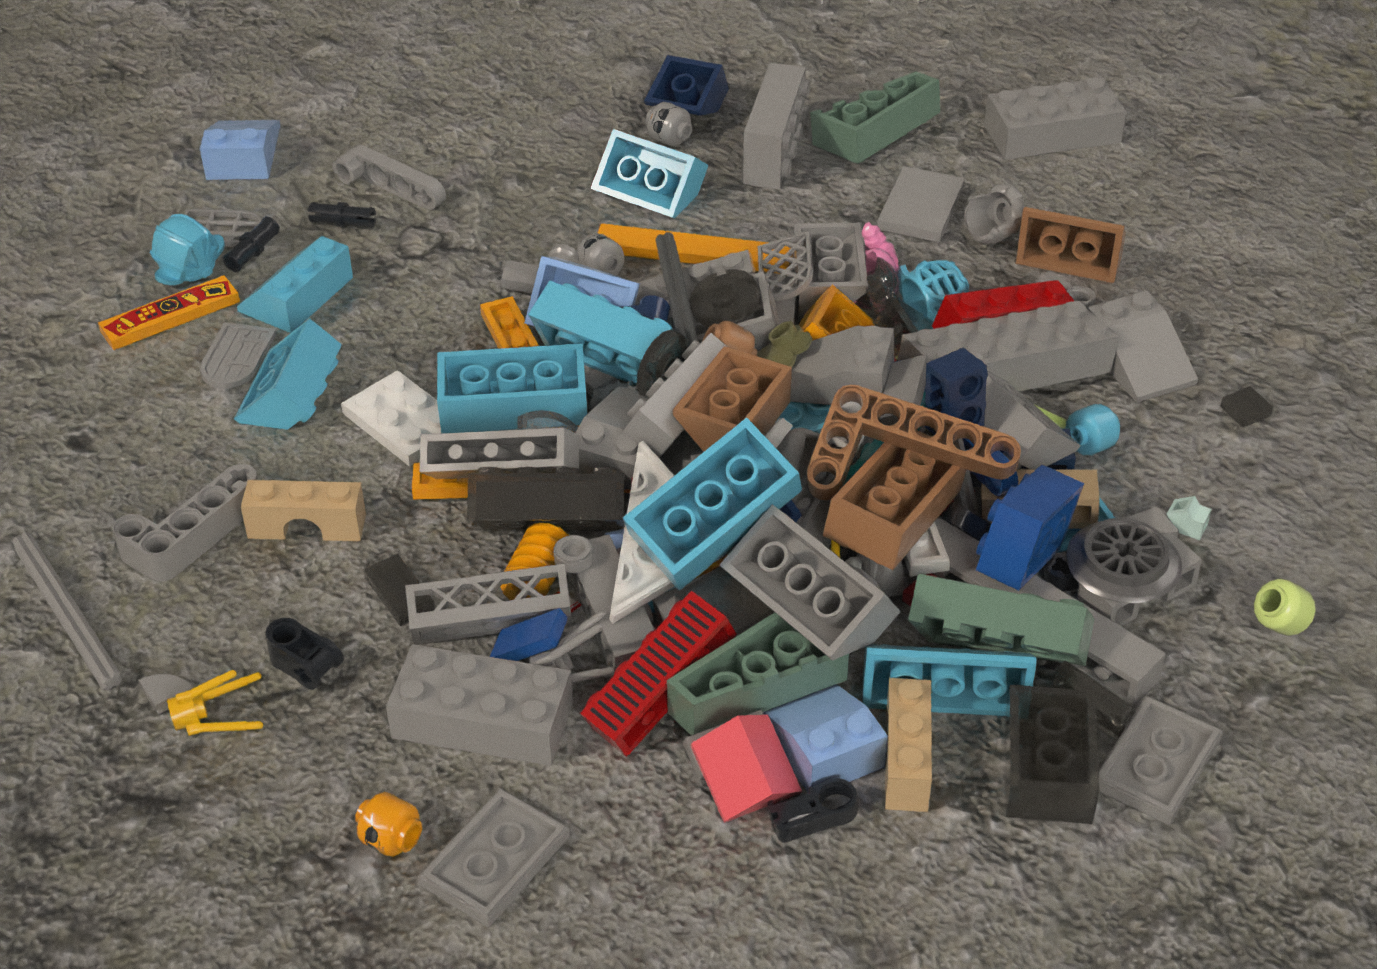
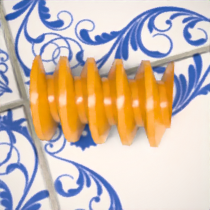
M535 523L529 526L504 572L556 565L554 562V546L561 538L569 536L568 533L560 527L549 523ZM556 577L541 579L533 589L546 596ZM512 583L500 586L503 594L509 600H514L522 591Z

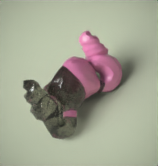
M867 222L863 226L862 236L865 243L866 279L868 285L866 293L853 303L859 308L873 310L876 315H884L886 324L890 328L899 331L909 322V312L898 297L900 282L897 254L893 244L887 242L886 235L880 232V228Z

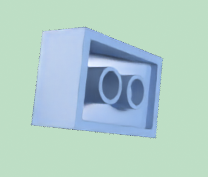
M280 120L217 121L204 130L200 153L206 180L269 179L280 130Z
M541 256L525 324L534 326L528 314L549 281L561 285L564 283L571 284L578 288L581 293L592 297L593 295H600L612 305L618 307L635 305L640 283L564 259Z
M837 684L763 712L764 715H769L791 767L807 793H809V787L821 784L828 779L839 778L851 782L885 768L888 735L869 708Z

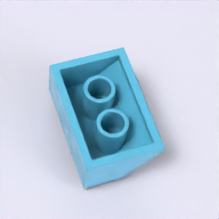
M613 129L591 189L675 219L698 195L709 165L694 156Z
M319 237L237 305V311L292 333L353 278L349 247L329 238Z
M309 318L269 350L234 420L240 424L286 430L299 421L305 423L316 410L314 405L316 398L324 392L328 385L325 381L327 375L338 364L339 360L336 359V356L342 344Z

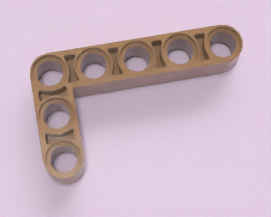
M850 384L841 387L833 398L808 464L807 482L809 491L815 498L824 501L831 500L845 483L862 435L1001 480L1009 478L1017 470L1021 449L1017 440L1008 434ZM852 401L860 404L862 408L858 412L851 414L843 411L841 407L845 403ZM884 414H893L899 421L894 425L886 426L881 424L878 419ZM921 426H930L936 431V434L931 438H922L915 431ZM839 436L847 439L849 443L844 448L834 449L829 446L828 442L833 437ZM966 438L974 444V447L970 450L962 451L957 449L953 443L957 439ZM1002 450L1009 453L1012 460L1007 463H998L994 461L991 454ZM821 472H830L836 477L832 483L827 485H821L815 481L816 475Z

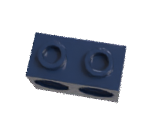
M964 347L926 363L925 408L984 426L986 380L988 377L987 365Z

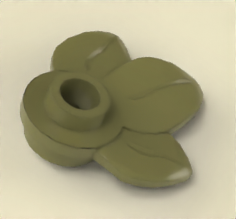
M785 321L777 325L770 332L768 339L771 343L758 351L757 356L793 367L797 355L807 351L810 347L812 336L809 332H803L799 325H794L791 321Z

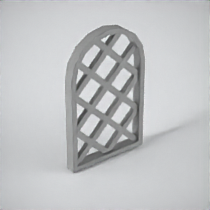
M809 231L758 246L759 272L764 271V268L769 269L765 276L771 291L775 287L781 289L777 294L772 293L775 301L788 300L799 295L812 282L813 262ZM805 241L806 248L801 246ZM784 246L791 248L785 255L778 253ZM796 250L802 252L796 259L790 257ZM763 253L768 254L765 259H763ZM806 256L807 263L802 261ZM773 257L779 258L780 260L774 266L768 264ZM785 261L791 263L785 270L779 268ZM797 265L802 266L803 268L797 274L791 272ZM774 272L780 273L774 281L768 279ZM786 276L791 277L792 279L786 285L780 283ZM798 280L802 281L796 288H792Z

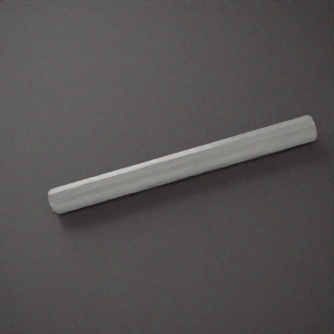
M24 532L21 536H15L12 543L15 546L16 553L100 687L110 690L113 686H119L122 681L120 671L33 535Z

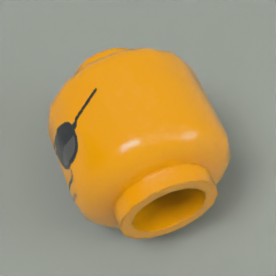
M388 792L376 794L373 798L363 801L355 815L359 840L363 844L390 857L397 856L401 852H409L421 836L423 824L420 821L417 807Z

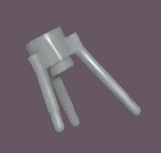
M605 611L597 612L563 636L556 648L531 656L529 659L530 664L566 670L571 669L572 662L567 652L603 630V625L596 623L605 617ZM607 667L571 674V681L574 683L613 675L616 668Z

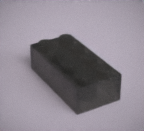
M480 467L478 468V473H468L467 520L475 530L526 531L529 526L542 522L558 526L564 531H615L625 528L623 517L627 514V484L625 475L617 474L616 468L599 467L594 469V474L579 473L578 468L559 467L555 469V473H540V468L519 467L517 468V473H501V468Z

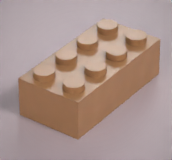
M918 430L915 431L922 438H931V436ZM884 442L831 499L823 536L873 560L877 564L894 570L961 491L967 469Z

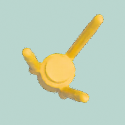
M230 670L191 690L168 698L167 704L175 730L186 728L188 736H192L201 732L262 729L263 723L261 721L201 723V719L208 717L205 701L260 680L262 677L261 673L256 672L224 684V682L237 675L235 670Z

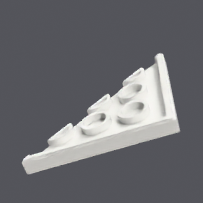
M644 441L638 444L627 514L675 476ZM626 525L609 617L612 624L675 587L629 535ZM734 547L731 548L728 552H726L722 557L729 554L734 549Z

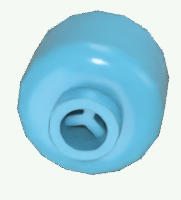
M1092 404L1069 415L1065 429H1070L1071 437L1081 445L1076 452L1082 455H1094L1116 444L1120 434V422L1117 415L1109 407L1102 404Z

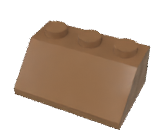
M1024 207L1016 264L1114 283L1122 258L1126 235L1125 226Z
M724 346L675 406L673 416L703 452L746 417L765 436L790 403L792 367Z

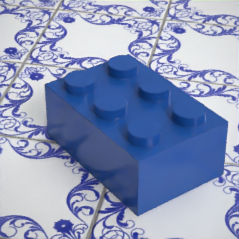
M1045 465L1039 466L1031 474L1026 473L1017 487L1011 486L1002 500L996 499L988 514V520L992 522L990 530L982 536L977 546L976 554L980 555L976 571L1019 591L1061 549L1084 483Z

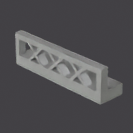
M565 564L405 585L409 628L415 645L500 633L501 629L558 608L568 616L566 624L572 623ZM558 577L560 594L543 596L533 589L541 579ZM512 583L522 590L514 600L502 601L494 595L502 584ZM473 589L482 595L473 606L463 607L454 599L462 590ZM433 594L442 601L434 611L417 613L415 596Z

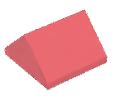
M738 715L690 745L724 823L765 808L771 800L775 804L802 793V789L769 715Z

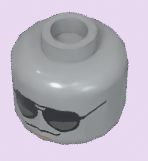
M661 102L653 106L646 115L645 125L648 135L653 140L669 147L680 145L692 133L689 112L670 102Z
M595 233L588 235L579 243L576 250L578 252L579 264L616 276L622 270L624 252L622 247L606 235Z

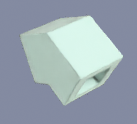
M1191 496L1175 499L1167 512V516L1179 530V533L1200 540L1208 526L1212 509L1200 505L1197 498Z

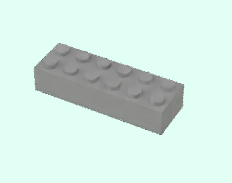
M1072 301L1058 306L1040 307L1037 310L1021 313L1013 312L1005 316L981 318L978 321L962 324L955 323L947 327L931 330L922 329L915 333L902 335L898 360H906L927 354L929 361H932L964 347L987 365V371L1009 382L1018 391H1024L1110 373L1119 336L1106 323L1099 320L1086 309L1085 305Z

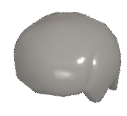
M798 427L790 430L776 449L799 472L801 481L807 471L820 434L807 428Z

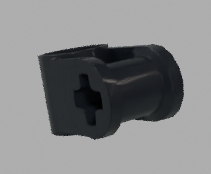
M279 618L271 622L266 628L265 635L271 665L296 679L305 688L310 690L317 688L321 683L320 678L331 668L339 667L344 661L342 652L334 642L318 635L295 619Z

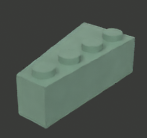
M915 71L883 84V90H866L859 93L858 100L848 104L844 100L833 103V109L825 113L821 109L810 112L813 145L848 159L853 163L859 164L873 154L886 148L892 142L905 136L908 132L940 113L939 80Z
M919 573L908 621L930 643L984 651L1031 653L1036 659L1086 666L1095 620L1088 608L1084 607V603L1077 600L1060 599V602L1044 599L1035 594H1018Z
M773 613L667 680L668 714L690 735H694L724 724L738 715H748L759 710L764 712L848 680L849 654L832 661L778 614Z

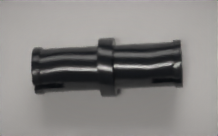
M311 202L308 212H316L315 215H308L311 223L335 224L338 228H346L348 225L373 228L376 223V218H369L370 215H376V210L373 207L349 206L346 202H339L337 205Z
M267 216L253 230L243 233L239 237V243L223 256L225 266L233 272H239L253 256L258 257L264 251V246L280 232L278 223Z

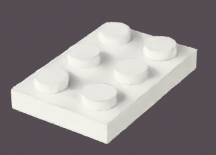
M398 370L341 403L342 412L346 417L409 467L420 461V435L441 434L437 400Z

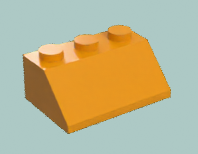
M833 284L805 312L799 324L803 332L810 333L812 341L855 326L881 327Z

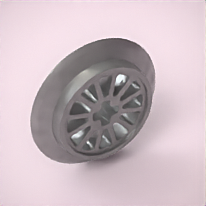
M1130 518L1107 519L1082 528L1072 537L1066 551L1067 564L1074 578L1090 592L1116 602L1142 603L1158 599L1169 593L1177 585L1182 574L1181 557L1173 543L1152 526Z

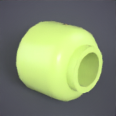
M1276 579L1263 585L1256 594L1254 613L1258 621L1266 628L1279 634L1291 636L1300 634L1311 624L1315 615V601L1312 595L1303 587L1289 580Z

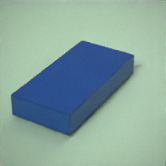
M558 608L501 629L490 657L519 661L556 648L568 616Z

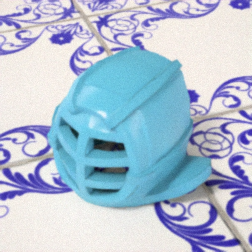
M184 214L171 215L170 218L163 221L160 225H156L150 255L159 266V269L155 272V280L157 282L173 286L184 281L194 282L206 278L213 273L215 260L220 256L225 247L223 236L219 234L212 235L197 220Z
M924 260L911 272L907 270L906 264L899 266L898 287L902 295V303L912 321L919 326H924L925 329H933L932 324L945 295L969 292L967 279L953 261L937 260L927 262Z

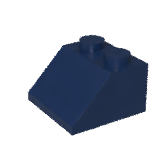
M667 55L644 103L648 106H656L661 102H670L686 109L689 114L699 116L718 112L729 90L723 65Z

